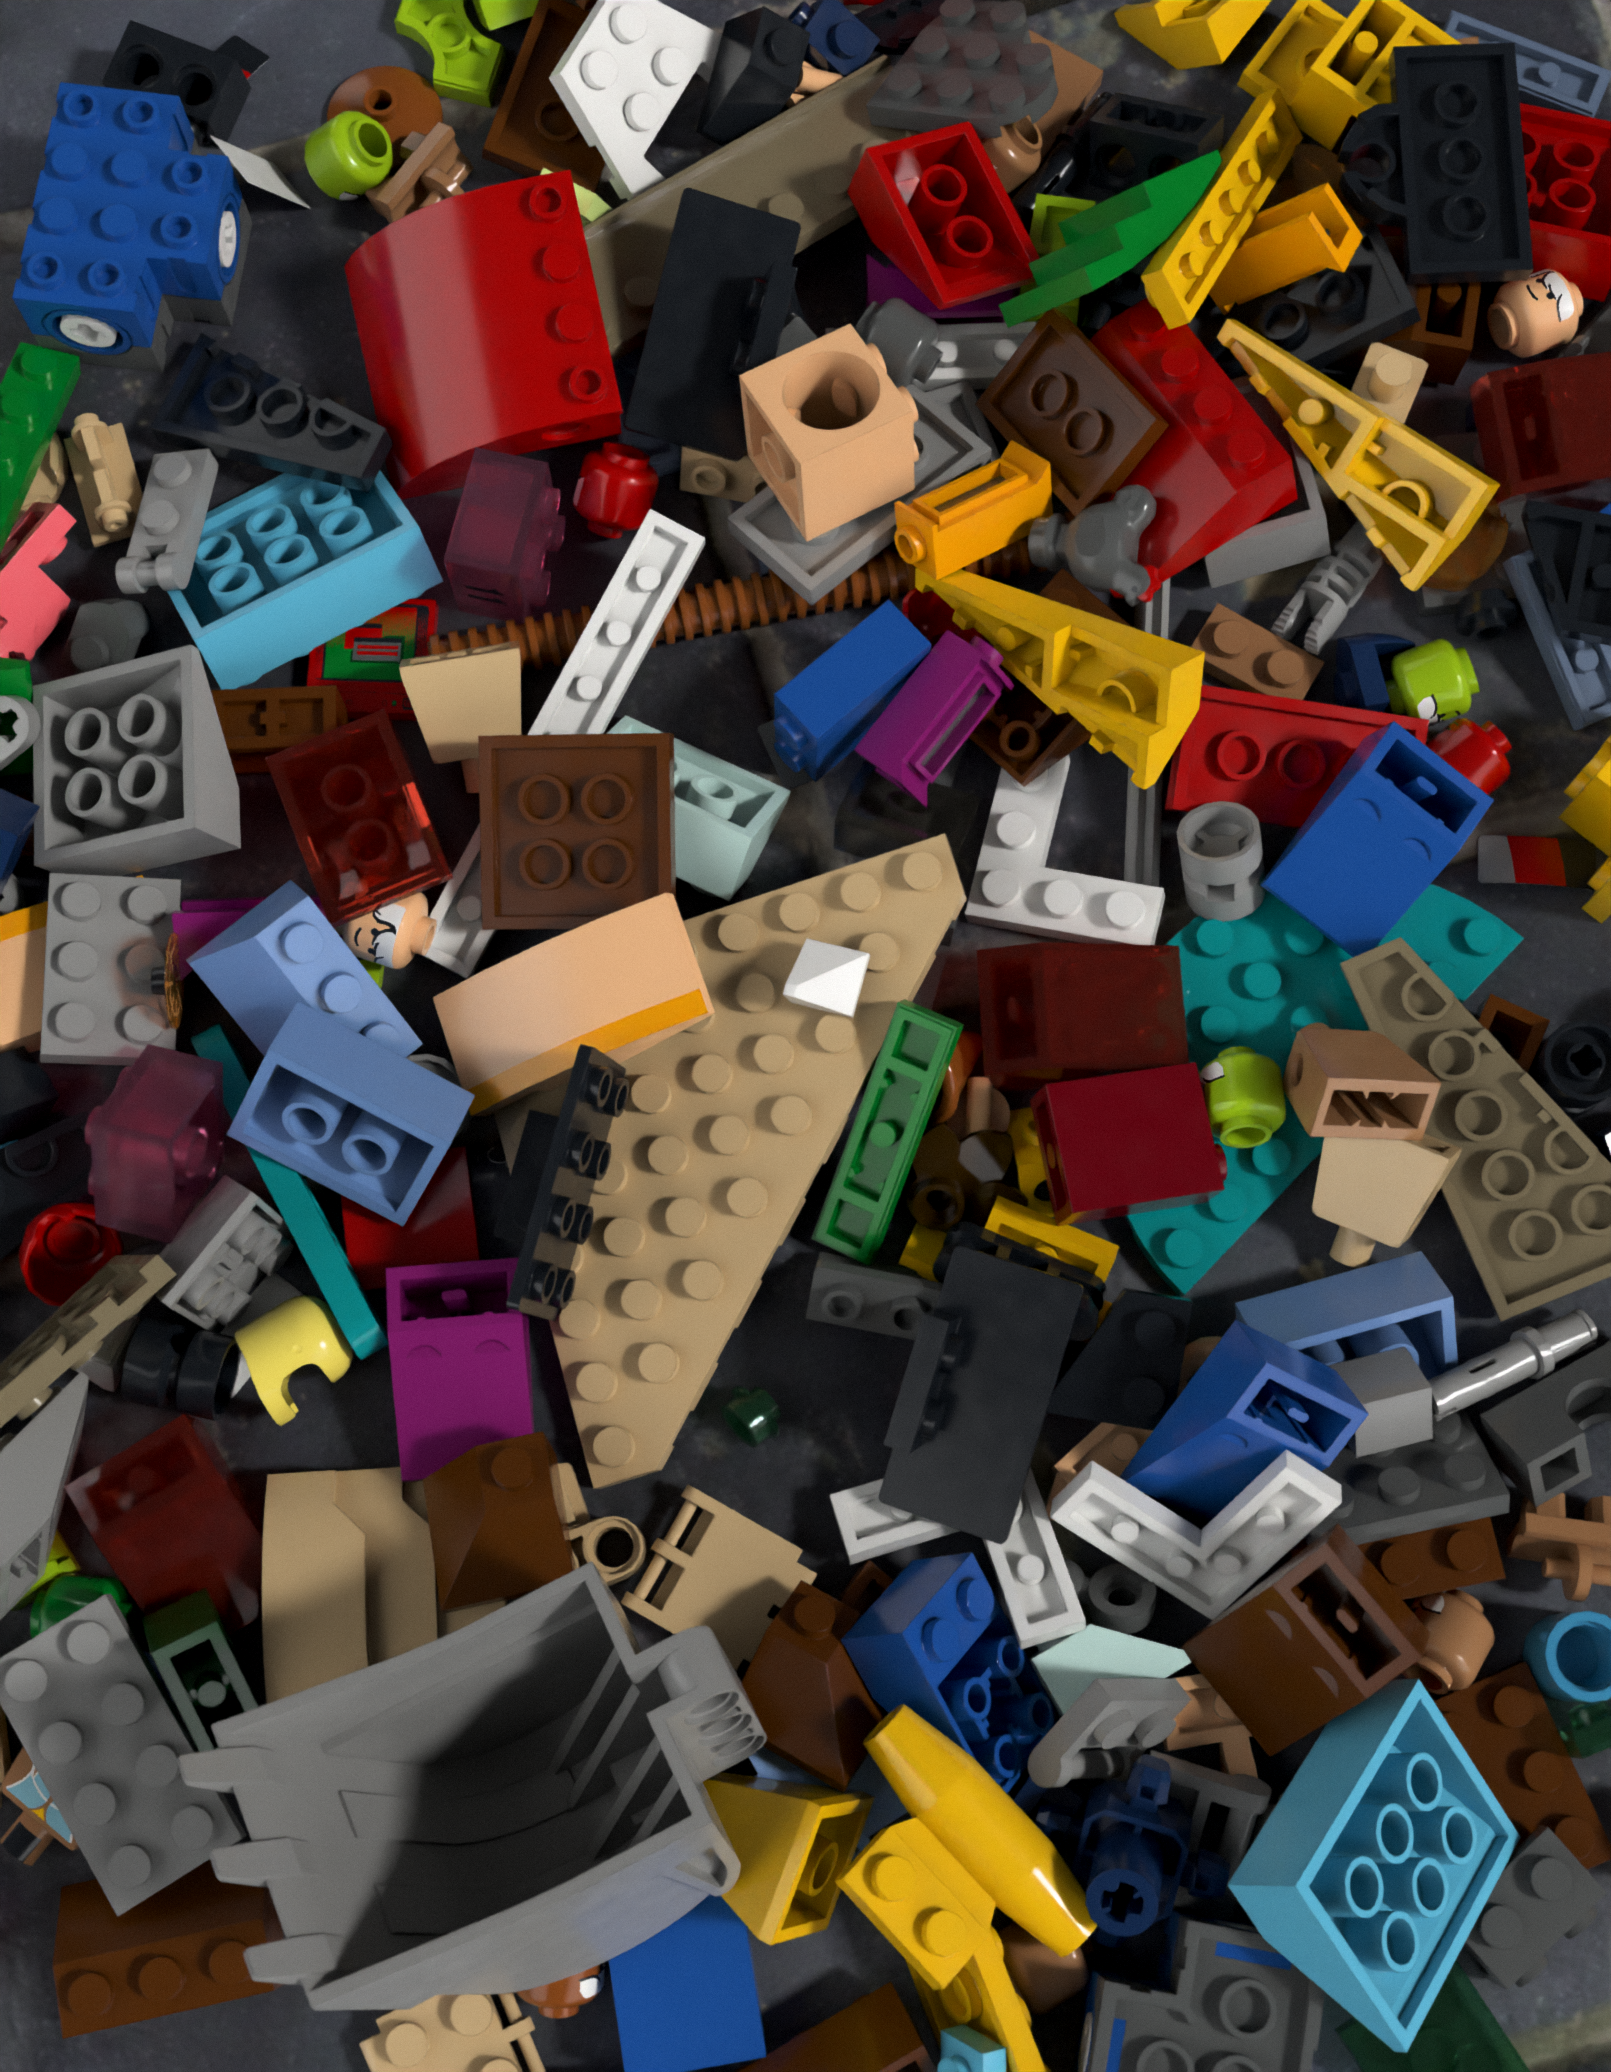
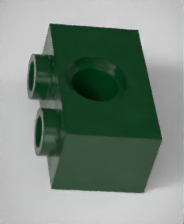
M205 1587L142 1618L150 1653L199 1752L219 1749L211 1727L212 1724L262 1706L258 1693Z

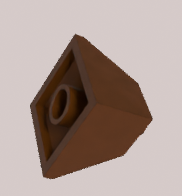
M543 1431L474 1446L423 1479L440 1608L443 1614L522 1597L575 1570L557 1455Z
M801 1580L766 1629L741 1684L767 1735V1740L763 1747L844 1793L869 1754L863 1741L889 1713L872 1698L841 1641L846 1633L862 1617V1614Z

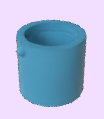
M1592 1611L1566 1612L1548 1615L1533 1625L1525 1638L1522 1656L1523 1661L1527 1662L1540 1691L1550 1698L1566 1702H1597L1611 1698V1618Z

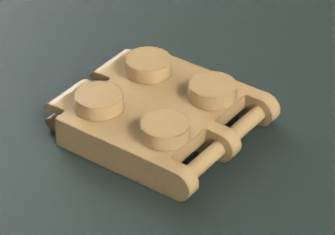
M687 1484L681 1494V1497L686 1499L676 1519L664 1540L657 1537L651 1547V1550L656 1552L634 1593L632 1594L627 1591L620 1603L673 1634L696 1626L711 1628L735 1670H738L743 1659L749 1662L752 1661L766 1629L773 1621V1619L767 1616L772 1606L775 1605L781 1609L801 1580L812 1585L817 1574L797 1562L803 1552L801 1548ZM700 1507L703 1509L700 1517L682 1549H677L675 1546L696 1508ZM667 1560L672 1561L673 1565L651 1604L645 1602Z
M513 1993L498 1994L510 2022L505 2027L491 1995H435L411 2009L391 2010L379 2016L376 2022L380 2032L359 2043L370 2072H523L511 2045V2042L517 2039L530 2072L546 2071L529 2033L535 2029L531 2016H522Z

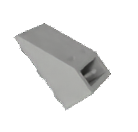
M224 1175L159 1254L177 1275L159 1289L155 1295L169 1308L208 1331L217 1333L222 1325L229 1328L243 1316L250 1306L252 1296L248 1293L263 1274L273 1275L290 1257L294 1249V1245L290 1242L293 1236L285 1220L260 1197L227 1175Z
M82 1371L64 1389L58 1385L51 1388L52 1394L32 1413L31 1418L33 1420L17 1436L7 1433L0 1438V1620L45 1574L82 1437L89 1376Z

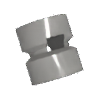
M1226 801L1205 803L1191 810L1180 821L1176 832L1187 904L1195 914L1207 920L1232 921L1253 913L1263 903L1267 892L1260 885L1265 879V869L1258 818L1250 809L1238 803Z

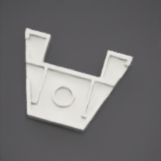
M598 0L549 77L589 147L596 145L612 172L609 181L620 199L627 198L628 201L666 180L644 158V154L694 73L697 72L709 84L722 36L718 32L658 0Z

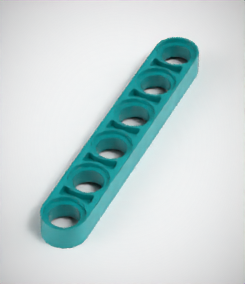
M217 1023L191 1037V1042L233 1121L253 1079L221 1023ZM245 1145L356 1355L360 1360H363L388 1346V1334L304 1175Z

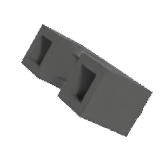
M1611 1339L1604 1346L1568 1366L1556 1369L1547 1378L1513 1397L1501 1400L1493 1408L1480 1415L1490 1458L1535 1507L1592 1476L1583 1430L1599 1422L1611 1421Z

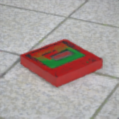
M408 599L366 621L363 625L354 627L314 648L309 653L307 686L336 685L348 710L349 719L417 721L400 676L399 666L403 659L429 655L427 642H430L429 636L437 634L439 607L436 599Z

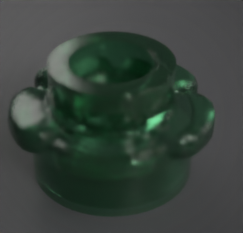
M742 1386L734 1387L731 1390L734 1397L721 1407L722 1416L733 1433L741 1441L753 1448H756L765 1439L777 1438L780 1430L776 1420L781 1417V1411L774 1399L765 1390L757 1386L751 1391Z

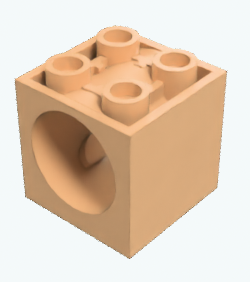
M851 323L739 375L748 456L806 542L915 490L914 462L919 460L918 448L914 441V423L918 421L916 404L909 391L904 386L897 388L887 375L886 365L878 348L873 343L865 344Z

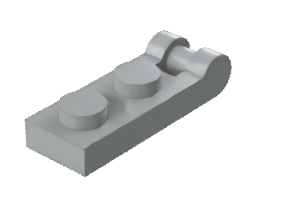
M209 448L154 454L127 555L118 559L116 563L115 574L117 584L124 594L145 593L150 586L159 585L165 591L182 590L188 586L219 468V463Z

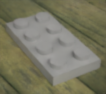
M912 382L905 388L911 394L918 411V421L914 423V441L919 452V460L914 462L915 490L837 528L831 529L808 542L803 538L769 486L727 517L729 533L811 606L894 541V534L897 530L895 502L901 501L906 505L911 504L912 500L991 463L992 448Z
M111 1594L101 1596L0 1658V1705L117 1917L209 1860V1854L214 1849L231 1846L247 1836L223 1792L192 1787L184 1783L177 1759L181 1755L196 1753L199 1750Z

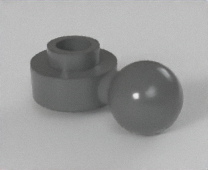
M1063 1558L1079 1603L1088 1605L1089 1614L1099 1627L1131 1634L1144 1629L1150 1624L1155 1615L1156 1587L1154 1582L1149 1581L1122 1563L1105 1566L1099 1569L1092 1578L1086 1577L1077 1563Z

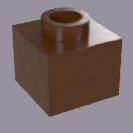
M1490 993L1478 1006L1474 1017L1495 1038L1503 1042L1505 1051L1528 1073L1550 1020Z

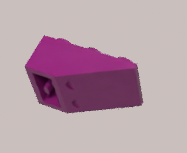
M519 1257L386 1268L388 1342L402 1482L423 1481L424 1478L474 1446L534 1433L529 1317L527 1313L506 1308L507 1298Z

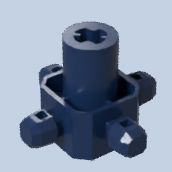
M1148 1754L1141 1755L1134 1762L1127 1783L1110 1779L1092 1788L1083 1818L1072 1814L1074 1808L1056 1804L1039 1806L1035 1821L1036 1826L1050 1839L1060 1855H1062L1063 1850L1074 1853L1070 1870L1086 1893L1087 1910L1090 1918L1097 1924V1927L1091 1934L1092 1939L1096 1943L1112 1948L1120 1947L1129 1936L1141 1934L1152 1924L1171 1916L1179 1886L1188 1888V1895L1213 1900L1223 1898L1230 1874V1864L1222 1856L1200 1847L1197 1853L1189 1851L1192 1819L1180 1799L1168 1796L1172 1773L1169 1763L1164 1759Z

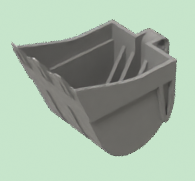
M591 1561L437 1640L385 1661L214 1723L211 1727L219 1749L181 1755L177 1759V1764L186 1785L225 1793H235L252 1842L214 1849L209 1854L217 1879L222 1882L268 1887L286 1939L249 1947L243 1952L251 1978L259 1982L303 1985L310 2007L315 2011L411 2009L435 1995L505 1994L528 1990L565 1979L606 1962L646 1941L680 1919L709 1894L717 1897L731 1890L739 1877L741 1864L703 1781L754 1754L764 1745L767 1735L737 1673L711 1628L707 1626L688 1628L642 1651L621 1605Z

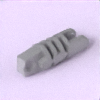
M1359 520L1341 541L1336 539L1330 545L1331 555L1324 556L1317 562L1305 582L1299 587L1273 623L1272 633L1286 641H1291L1292 637L1295 636L1296 632L1300 630L1308 617L1311 616L1315 620L1313 623L1311 622L1310 627L1307 629L1304 648L1313 654H1320L1347 616V612L1353 608L1383 563V558L1380 556L1382 550L1373 545L1365 534L1367 530Z

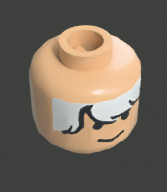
M1544 269L1533 273L1527 281H1511L1503 284L1494 297V303L1488 309L1487 319L1491 336L1499 348L1503 350L1508 349L1510 353L1520 358H1527L1571 341L1577 331L1579 317L1584 309L1583 298L1579 288L1574 283L1568 282L1561 273L1552 269Z
M372 877L362 883L359 888L351 886L348 889L337 914L335 930L338 934L343 935V941L356 957L392 969H401L412 960L415 954L422 956L427 954L434 939L437 921L428 917V903L424 894L403 885Z

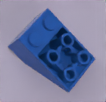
M1393 721L1362 740L1260 885L1350 956H1358L1374 949L1453 859L1489 809L1494 799Z
M1235 1320L1119 1478L1141 1492L1209 1523L1286 1449L1319 1471L1328 1468L1369 1413L1336 1370Z
M972 1552L912 1560L841 1639L875 1701L888 1713L904 1703L970 1754L1006 1793H1008L1028 1767V1759L1032 1750L1060 1719L1024 1649H1020L1015 1632Z

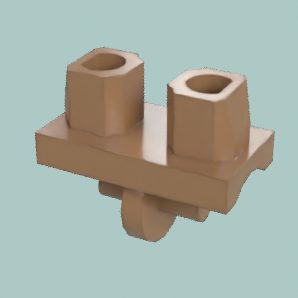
M438 122L428 135L412 131L400 145L399 157L403 162L401 168L394 176L389 175L379 185L365 191V194L375 211L385 217L389 224L416 210L449 197L463 194L464 191L460 185L474 168L470 160L458 148L452 127Z
M1560 1493L1537 1507L1525 1496L1522 1501L1519 1522L1507 1538V1557L1542 1562V1576L1562 1580L1563 1593L1568 1601H1585L1591 1584L1610 1587L1611 1497L1602 1495L1591 1498L1584 1507L1585 1521L1566 1518L1564 1493Z

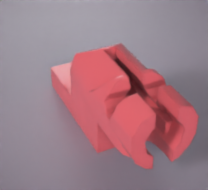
M34 502L12 527L0 554V657L31 661L36 650L63 619L71 600L64 591L38 567L40 564L45 565L51 562L63 551L68 541L65 534L76 523V520L59 503Z

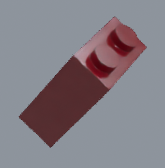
M1196 1062L1045 1084L1030 1100L1056 1226L1201 1204L1225 1190L1223 1182L1227 1177L1226 1157L1221 1145L1218 1143L1214 1144L1205 1105L1204 1085L1200 1081Z

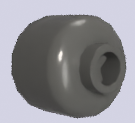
M897 297L888 299L882 305L877 301H873L855 327L856 332L865 344L873 343L878 348L884 359L887 375L897 388L900 386L907 387L914 379L925 384L943 356V352L935 347L939 338L937 322Z

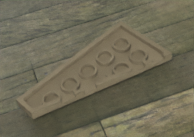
M158 1254L114 1255L0 1363V1428L15 1415L22 1421L34 1413L52 1394V1390L48 1387L67 1369L70 1368L74 1371L86 1363L101 1348L104 1343L102 1339L121 1322H125L137 1314L159 1289L177 1275Z

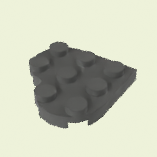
M946 0L940 6V16L934 18L919 33L867 103L866 107L871 124L929 132L968 121L972 124L979 138L1001 137L1000 126L1017 122L1029 114L1031 123L1034 124L1052 108L1058 94L1051 50L1044 43H1031L1025 7L1019 1L974 2L973 0Z

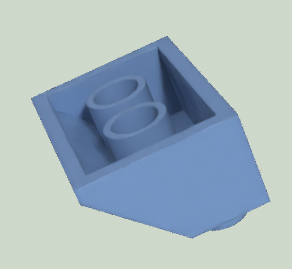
M289 880L186 959L264 1057L298 1001L404 1058L423 1044L315 903L292 880Z
M298 1001L270 1045L226 1135L379 1215L404 1226L450 1147L475 1095Z
M1422 1251L1235 1303L1238 1321L1328 1367L1332 1364L1401 1347H1406L1427 1380L1458 1366L1453 1295Z

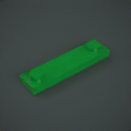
M906 999L897 1003L813 1232L812 1240L867 1265L876 1261L964 1024Z

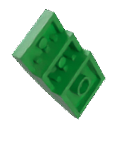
M1218 149L1149 179L1059 222L1058 225L1067 246L1028 263L1038 287L999 304L1007 327L1010 328L1088 294L1137 265L1171 235L1199 201L1222 162Z

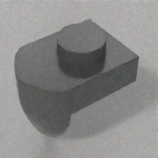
M102 598L81 605L75 617L60 664L74 673L80 674L134 660L142 637L148 634L152 625L147 608L139 602L123 598Z

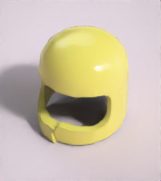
M294 1296L234 1332L237 1344L246 1359L256 1391L267 1411L279 1426L291 1421L296 1416L295 1413L299 1411L288 1390L289 1378L294 1371L303 1365L315 1364L322 1369L331 1382L335 1383L349 1369L353 1358L352 1347L330 1306L315 1296Z

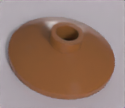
M396 66L372 67L352 75L335 91L327 111V122L343 111H358L381 124L389 135L392 144L393 167L391 171L399 170L403 165L399 157L400 145L412 131L428 135L438 122L443 123L441 102L431 84L419 74ZM389 105L385 110H376L379 106Z

